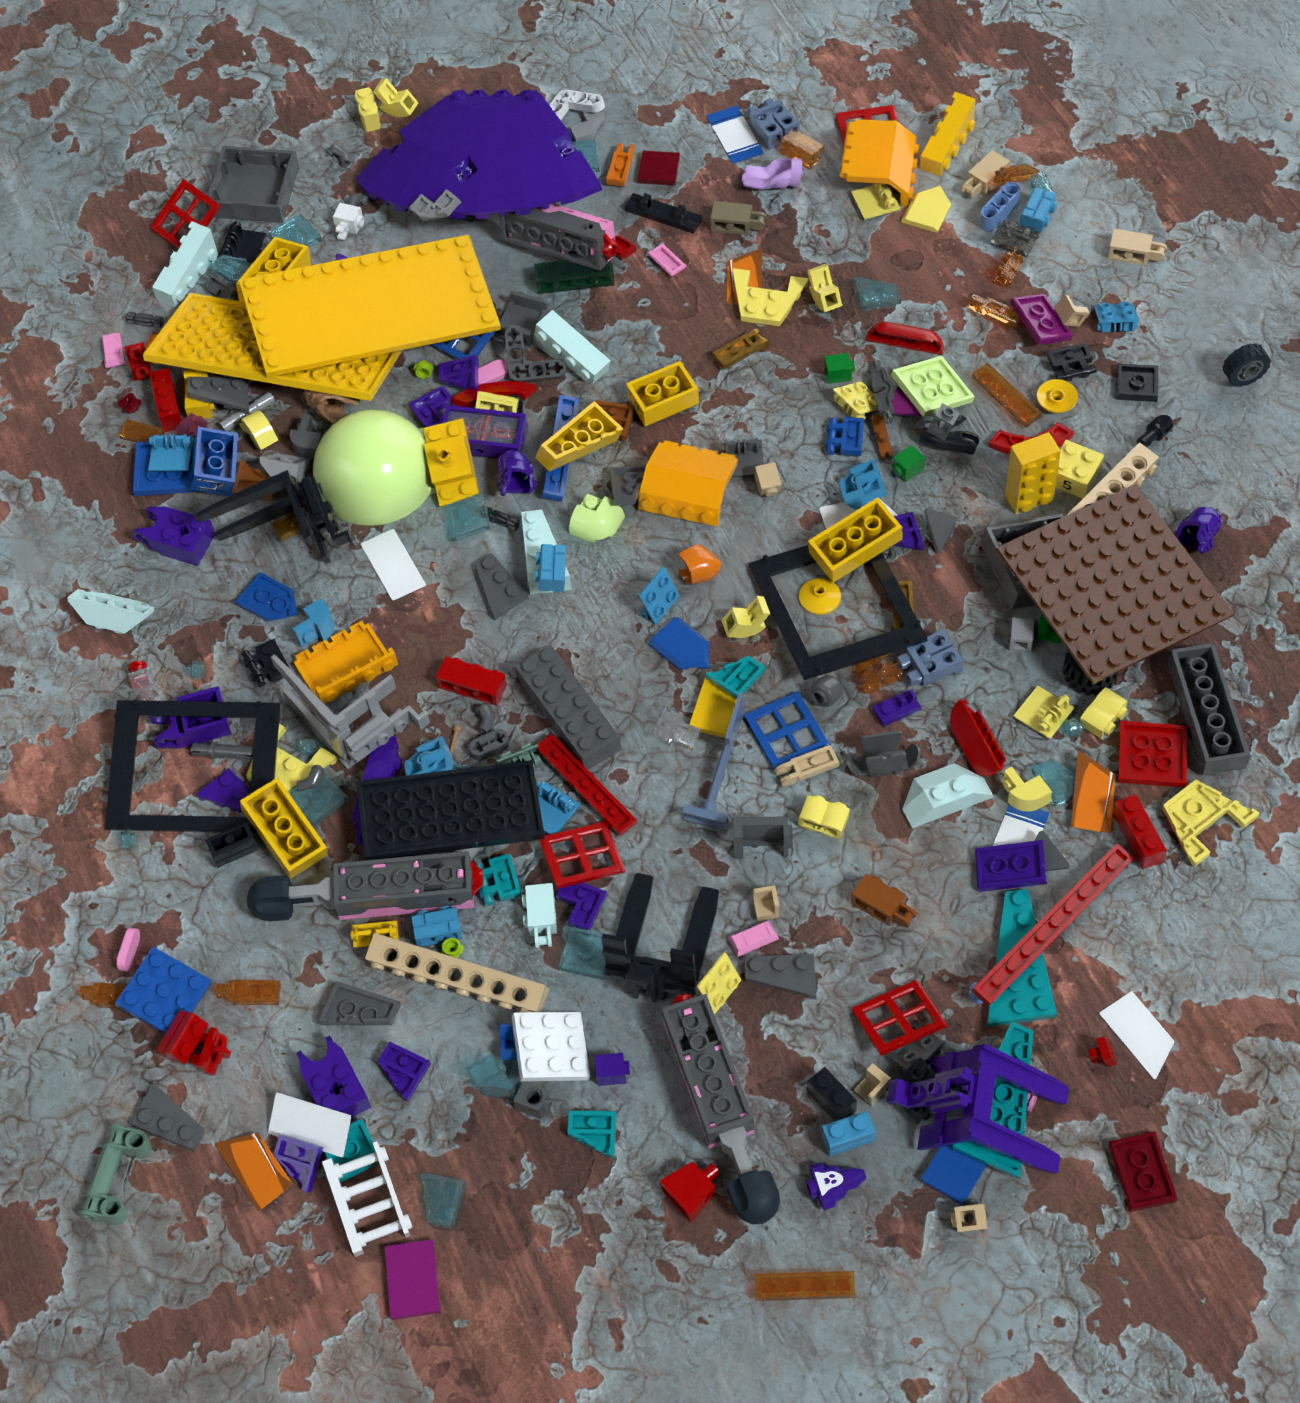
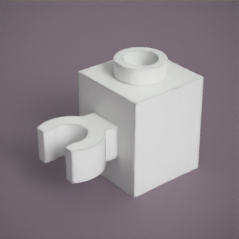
M339 203L333 215L335 231L339 233L337 239L345 240L348 232L358 233L365 220L361 207Z

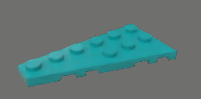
M1028 889L1005 892L996 964L1036 925ZM1043 953L991 1004L987 1027L1008 1025L1011 1021L1022 1023L1057 1017Z
M1011 1021L998 1050L1031 1065L1034 1031ZM996 1078L990 1119L1024 1136L1028 1092ZM973 1141L953 1145V1150L1020 1180L1021 1162Z

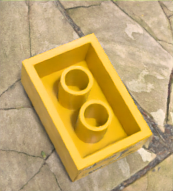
M681 361L626 383L627 398L631 405L635 407V411L644 426L699 404L698 388Z

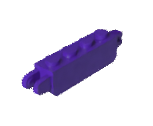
M393 735L386 744L381 747L379 746L370 753L362 781L396 777L397 771H401L403 760L399 756V745L396 736ZM357 797L352 821L357 831L356 843L359 846H363Z

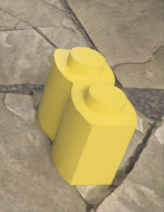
M369 87L356 90L355 98L364 130L370 132L380 129L381 123L373 91Z
M1105 687L1082 714L1079 725L1100 739L1106 734L1109 736L1116 726L1114 723L1118 719L1122 720L1127 714L1128 709L1126 707L1128 701Z
M807 795L799 816L798 825L811 831L841 839L849 818L850 809L841 802H828L822 796Z

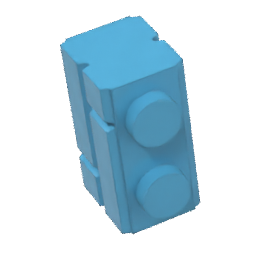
M1035 187L1021 214L1019 226L1027 230L1031 229L1037 233H1041L1044 226L1048 227L1051 220L1050 214L1055 213L1058 202L1055 201L1056 194Z
M542 544L540 552H536V565H540L539 570L535 569V582H539L538 590L563 592L565 585L566 546Z
M443 906L438 911L433 912L422 910L416 915L411 916L416 944L419 947L443 943L448 938L463 939L456 907Z
M867 1111L859 1113L857 1116L853 1115L822 1126V1138L829 1156L875 1141L876 1132Z

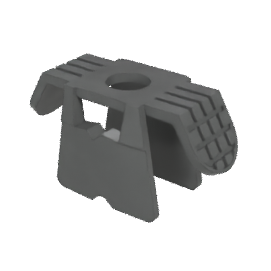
M901 731L861 736V741L866 755L855 756L851 752L847 753L846 762L850 771L857 777L870 776L875 778L885 775H897L900 771L911 770L917 765L920 760L921 750L917 744H910L905 750L896 751L902 735Z

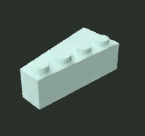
M192 221L188 226L190 229L187 236L183 235L180 240L182 245L177 252L173 251L170 256L169 266L163 268L152 287L156 300L175 308L184 300L185 295L195 286L197 280L206 272L207 268L218 256L211 229Z
M553 310L536 324L533 344L552 358L562 360L568 369L579 375L583 380L593 385L609 370L610 360Z
M542 510L521 512L530 595L553 592L552 590H538L539 582H535V569L539 570L540 565H536V552H540L542 544H552L553 546L557 544ZM566 566L564 591L572 590L570 575Z

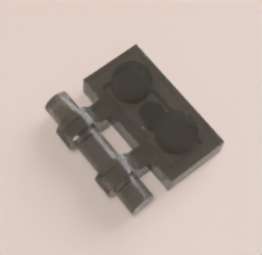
M1003 220L1002 225L998 227L991 239V245L1027 258L1035 244V239L1038 240L1040 232L1035 231L1034 228L1029 226L1026 228L1018 225V222L1013 220L1011 222Z

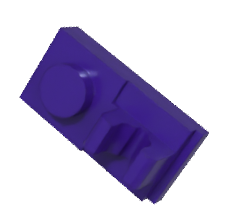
M911 689L874 705L873 712L881 725L885 727L921 710L922 707L918 703L914 691Z

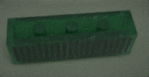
M612 259L601 271L568 260L534 264L538 294L615 286Z

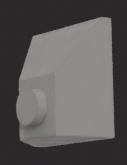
M273 452L260 457L259 462L270 477L288 470L290 476H295L301 482V479L306 478L312 459Z

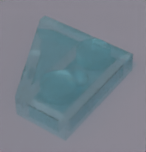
M1053 759L1032 768L1034 777L1040 775L1052 791L1051 802L1054 807L1074 798L1075 772Z

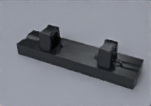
M632 193L630 199L625 204L626 212L692 234L695 233L702 222V215L687 211L686 206L679 204L678 207L654 200L651 195L644 193V196Z

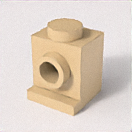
M985 1204L954 1207L955 1212L951 1213L952 1227H957L958 1232L988 1229ZM971 1213L974 1216L972 1223L965 1221L966 1214Z

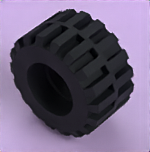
M1067 649L1063 675H1065V681L1069 682V687L1072 689L1076 688L1078 693L1085 692V695L1089 696L1090 693H1094L1095 696L1105 687L1112 688L1114 686L1118 672L1092 684Z

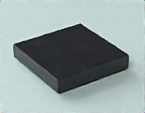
M1118 363L1116 400L1157 402L1158 366Z

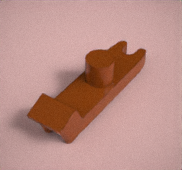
M880 414L871 415L880 457L882 460H885V455H888L892 459V448L884 417H881Z

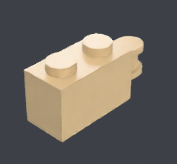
M993 150L990 151L968 171V178L962 186V192H968L972 198L976 197L979 193L986 196L990 191L995 190L1002 180L1008 178L1010 174V160Z
M1114 228L1108 259L1147 266L1148 260L1163 261L1167 246L1163 243L1153 242V235Z

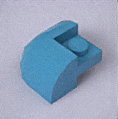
M875 459L848 469L849 473L843 480H839L843 499L853 509L858 510L877 497L881 498L887 495Z
M443 736L415 748L417 752L409 760H405L406 776L448 771L455 768L452 754Z

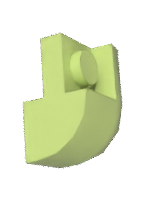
M587 494L580 505L577 504L573 511L569 524V534L590 542H596V540H602L607 537L611 538L625 518L623 509L619 505L614 506L613 500L606 496L600 499Z

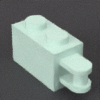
M553 884L525 886L526 894H522L523 908H527V915H523L524 929L528 928L530 936H535L536 948H539V945L552 947L551 934H557Z

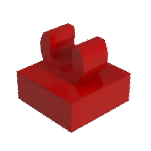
M1105 1036L1097 1038L1098 1047L1088 1050L1090 1059L1093 1060L1094 1064L1104 1061L1108 1067L1117 1065L1108 1039Z

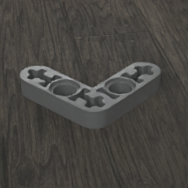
M511 325L505 330L508 371L512 381L528 383L561 379L565 376L567 371L566 365L560 359L526 362L521 328ZM512 331H516V334H519L516 336L517 344L514 345L512 337L508 336L512 334ZM515 349L520 350L522 353L521 357L513 359L510 356L511 351ZM549 365V369H555V365H559L563 369L558 374L555 370H550V375H547L546 366ZM534 367H541L543 374L540 376L533 375L532 370ZM526 368H529L530 377H527L526 373L520 374V378L512 375V373H516V369H520V372H526Z

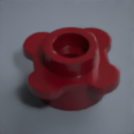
M128 393L122 400L118 401V406L123 407L124 411L129 414L135 413L142 404L141 400L135 398L133 393Z

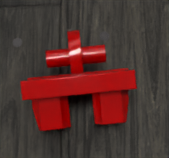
M144 341L124 346L134 381L149 378V372L153 371L150 362L144 361L143 353L146 351Z
M210 1027L209 1032L204 1033L199 1041V1045L203 1048L202 1052L193 1054L190 1061L191 1064L203 1070L206 1074L214 1076L218 1064H221L222 1058L228 1059L231 1056V1051L226 1048L228 1037L219 1033L217 1028Z

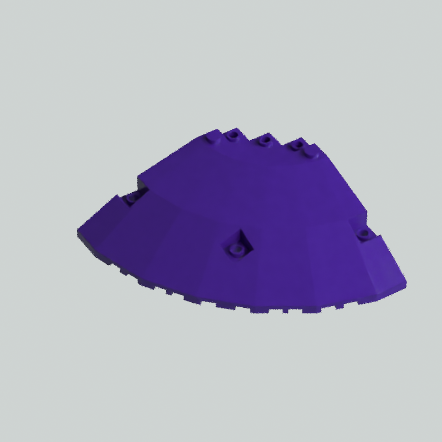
M463 89L452 92V94L444 97L399 130L402 143L393 146L389 150L384 147L356 177L358 186L368 197L376 201L380 199L384 205L388 206L391 204L395 210L407 212L421 194L434 203L447 189L461 201L450 214V218L465 219V215H475L476 219L490 218V214L500 213V216L504 217L506 212H515L516 215L531 213L530 209L542 206L544 210L549 208L548 204L561 202V205L572 203L602 190L600 181L581 150L578 151L573 147L568 129L545 98L537 90L533 91L530 89L523 90L514 96L506 89L498 90L490 96L482 89L473 90L470 94H467Z

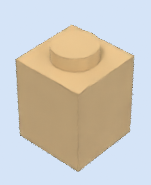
M772 462L756 466L754 476L760 496L766 495L771 497L778 494L782 484L776 463Z

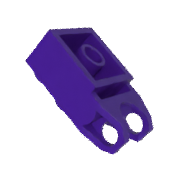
M165 506L147 507L145 510L147 517L152 519L155 524L149 528L134 529L132 532L134 539L146 545L150 550L159 552L162 556L198 566L215 537V530L211 520L200 523L195 519L194 515Z
M219 686L176 697L177 700H175L224 702ZM149 716L152 724L170 725L166 731L154 738L157 748L180 749L192 746L194 742L203 743L232 735L228 718H155Z
M330 1035L325 1038L328 1052L322 1060L312 1061L301 1050L296 1052L300 1062V1072L316 1105L351 1115V1118L371 1108L368 1097L343 1049L333 1042Z

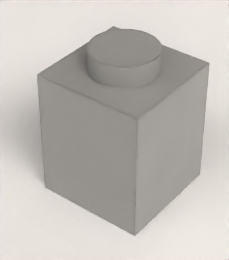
M1026 617L1012 618L1009 651L1031 653L1034 619Z

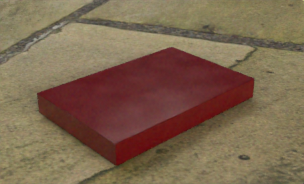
M1155 1131L1108 1142L1129 1212L1177 1202L1178 1197Z

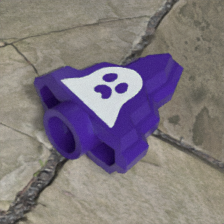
M822 1163L809 1165L812 1179L806 1180L811 1199L818 1198L823 1210L826 1211L835 1207L837 1201L844 1199L847 1191L855 1189L866 1180V1175L863 1169L852 1167L840 1169L835 1165L824 1166Z

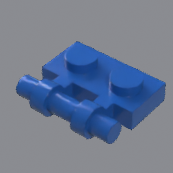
M844 417L843 423H837V418H830L826 430L828 433V438L825 441L826 453L833 455L836 448H841V455L861 456L864 418ZM842 433V438H836V434Z

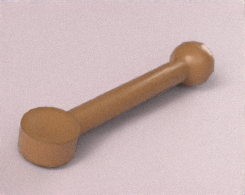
M460 725L453 727L454 734L449 749L451 754H453L458 733L461 732Z

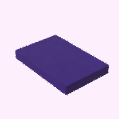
M1043 840L975 848L979 892L1047 884Z

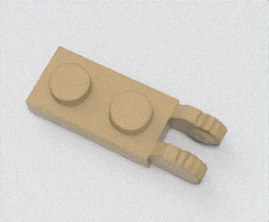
M828 745L790 759L789 762L776 767L775 772L778 776H781L793 769L795 773L783 777L780 781L782 786H789L797 781H802L840 766V762L832 746Z

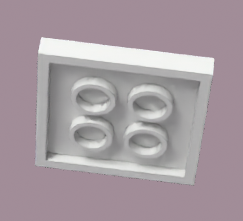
M581 1012L513 1013L511 1018L520 1082L588 1080L591 1077Z

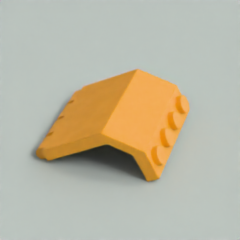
M855 119V122H848L839 176L847 178L848 182L890 184L901 193L900 206H908L909 199H913L914 187H911V184H915L916 173H913V170H917L918 162L915 156H919L920 145L916 144V136L896 121Z
M659 442L646 464L639 491L638 510L717 527L720 523L721 504L725 488L737 467L738 459L736 455L722 452L718 455V451L703 448L699 451L698 447L682 444L680 447L679 443Z
M361 620L348 627L350 633H347L344 629L330 636L331 643L323 640L311 646L312 653L305 649L294 655L296 659L294 665L308 688L324 704L335 700L346 692L354 690L365 682L373 680L376 676L392 670L398 665L396 654L392 647L388 649V652L386 651L369 623L364 625Z

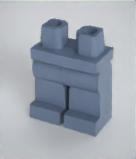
M769 98L763 102V107L759 109L755 105L748 108L751 128L765 141V146L768 150L782 145L783 141L786 143L800 136L799 121L782 105L780 100L774 102Z
M944 629L928 636L927 642L906 648V652L897 657V664L900 669L903 670L910 666L913 669L906 673V678L911 686L922 683L923 687L930 685L931 682H935L953 672L955 675L963 672V659Z

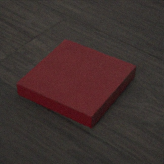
M643 150L638 183L676 186L680 153Z

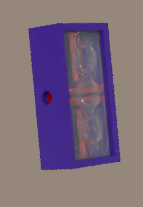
M446 405L442 423L464 419L472 456L498 458L508 450L523 452L528 430L526 414Z

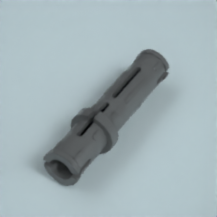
M194 742L191 751H196L192 752L193 756H207L211 759L222 757L253 760L254 746L223 745L218 742H212L211 744Z

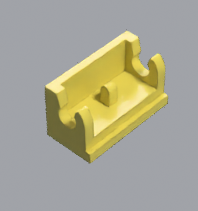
M479 391L475 408L517 413L519 398Z

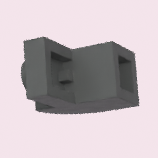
M303 414L301 422L297 423L296 430L290 429L289 434L295 453L299 457L314 460L322 434L313 432L314 426L311 415Z

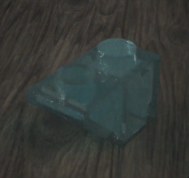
M491 1053L468 1067L469 1075L482 1095L510 1101L514 1100L517 1094L516 1090L519 1088L513 1077L508 1078L504 1073L507 1069L500 1058L496 1060Z

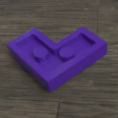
M441 386L408 404L409 409L425 428L442 424L443 417L439 411L446 408V405H452L453 402L451 395L444 386Z
M585 883L559 888L556 894L557 899L575 906L568 920V926L589 933L607 897V891Z

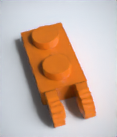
M618 143L607 174V185L625 187L635 153V145L630 144L628 152L625 153L623 152V143Z

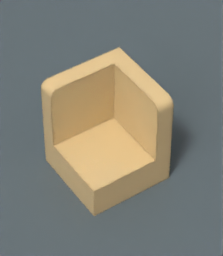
M1064 295L1055 306V310L1065 326L1079 327L1090 313L1087 307L1074 306L1069 295Z
M775 885L753 889V903L757 921L780 918L779 901Z
M872 1063L866 1070V1077L854 1089V1092L872 1107L887 1091L886 1088L889 1087L891 1078Z

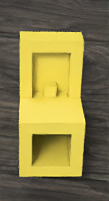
M387 78L381 79L373 91L382 102L380 108L387 114L398 118L410 116L418 105L417 100L408 89L397 91Z
M823 264L807 270L811 283L809 287L818 308L823 312H827L841 307L842 301L839 289L832 284L828 265Z
M260 410L241 419L242 423H240L242 430L250 435L256 448L262 450L278 441L273 428Z
M756 596L746 609L732 607L721 621L727 637L745 638L756 635L766 628L764 620L770 615L764 597Z
M1013 767L1004 770L1002 783L1006 791L1009 792L1008 803L1012 807L1020 811L1029 812L1040 809L1051 802L1052 791L1040 775L1024 783Z

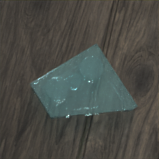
M221 255L209 264L210 271L236 285L253 263L246 262L245 258Z
M854 277V285L862 311L901 304L897 284Z
M421 1173L420 1178L423 1182L424 1202L427 1205L426 1214L429 1224L453 1229L466 1182L461 1179Z

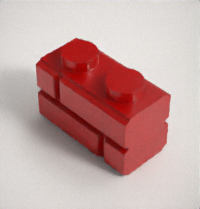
M179 1010L156 1051L171 1062L186 1065L209 1024L194 1013Z

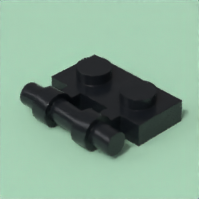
M1086 342L1047 351V358L1053 372L1062 371V373L1055 375L1056 379L1068 382L1072 381V378L1081 376L1085 378L1089 377L1090 374L1097 373L1095 365H1087L1092 363L1093 357ZM1079 366L1080 368L1076 370H1070L1071 367Z
M275 639L256 646V655H251L249 650L241 653L243 663L246 668H249L251 672L250 677L253 682H256L258 687H263L266 684L264 679L270 677L272 683L284 678L273 665L271 656L274 654L289 668ZM260 663H262L264 666V669L262 670L258 669L257 665Z

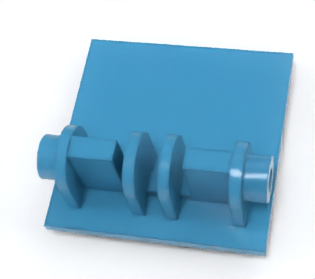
M1120 302L1119 304L1100 303L1099 305H1093L1099 322L1097 323V331H1101V333L1111 332L1113 328V332H1116L1117 323L1119 332H1122V324L1123 331L1138 329V322L1140 320L1133 303Z
M154 434L153 437L149 438L152 450L148 471H189L194 438L187 436V434H172L171 437L168 434L165 437Z
M665 566L661 567L639 594V598L644 605L641 609V616L645 619L650 617L654 625L660 621L680 596Z
M539 782L536 786L544 831L548 834L558 833L581 804L549 783Z

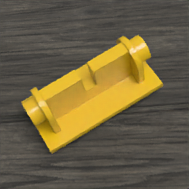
M397 921L352 925L351 939L353 940V948L370 946L374 933L399 940Z

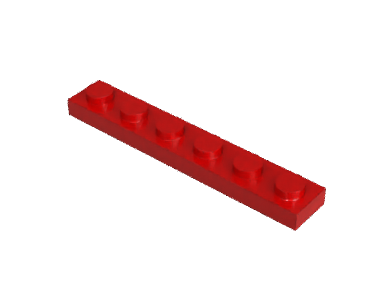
M550 734L538 743L536 751L619 836H622L637 824V819L553 734Z

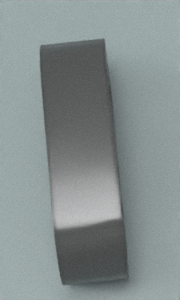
M497 729L474 739L469 745L472 758L481 761L504 751L509 746L508 734L502 729ZM496 738H500L503 742L499 743L496 741ZM480 746L483 751L479 752L476 748Z

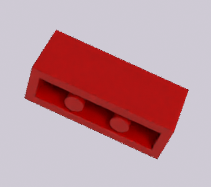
M169 368L149 372L158 416L164 433L184 428Z
M446 656L436 675L438 688L494 706H498L507 687L506 677L502 672L483 668L479 664L466 663L459 658Z
M1134 794L1115 801L1113 816L1141 868L1144 870L1163 863L1167 849L1137 795Z

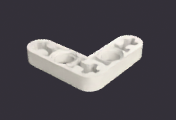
M574 90L560 91L549 104L553 111L559 110L555 113L560 120H562L569 109L597 113L605 107L601 95Z

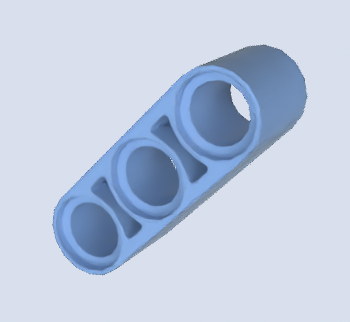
M1006 183L983 206L979 225L982 230L993 231L1018 206L1021 191L1018 183Z

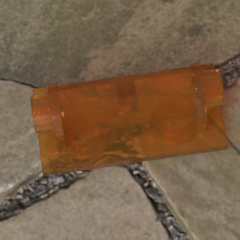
M1016 246L1011 252L1007 251L1002 257L1001 261L1003 264L999 265L993 273L996 277L992 284L998 280L1004 287L1011 285L1016 275L1015 272L1019 270L1023 263V256L1015 253Z
M889 661L880 666L881 670L873 672L871 669L861 674L862 678L856 683H863L861 689L864 694H872L883 688L880 681L882 679L886 686L900 681L903 677V672L901 669L897 670L896 668L900 662L898 661L893 664L892 661Z

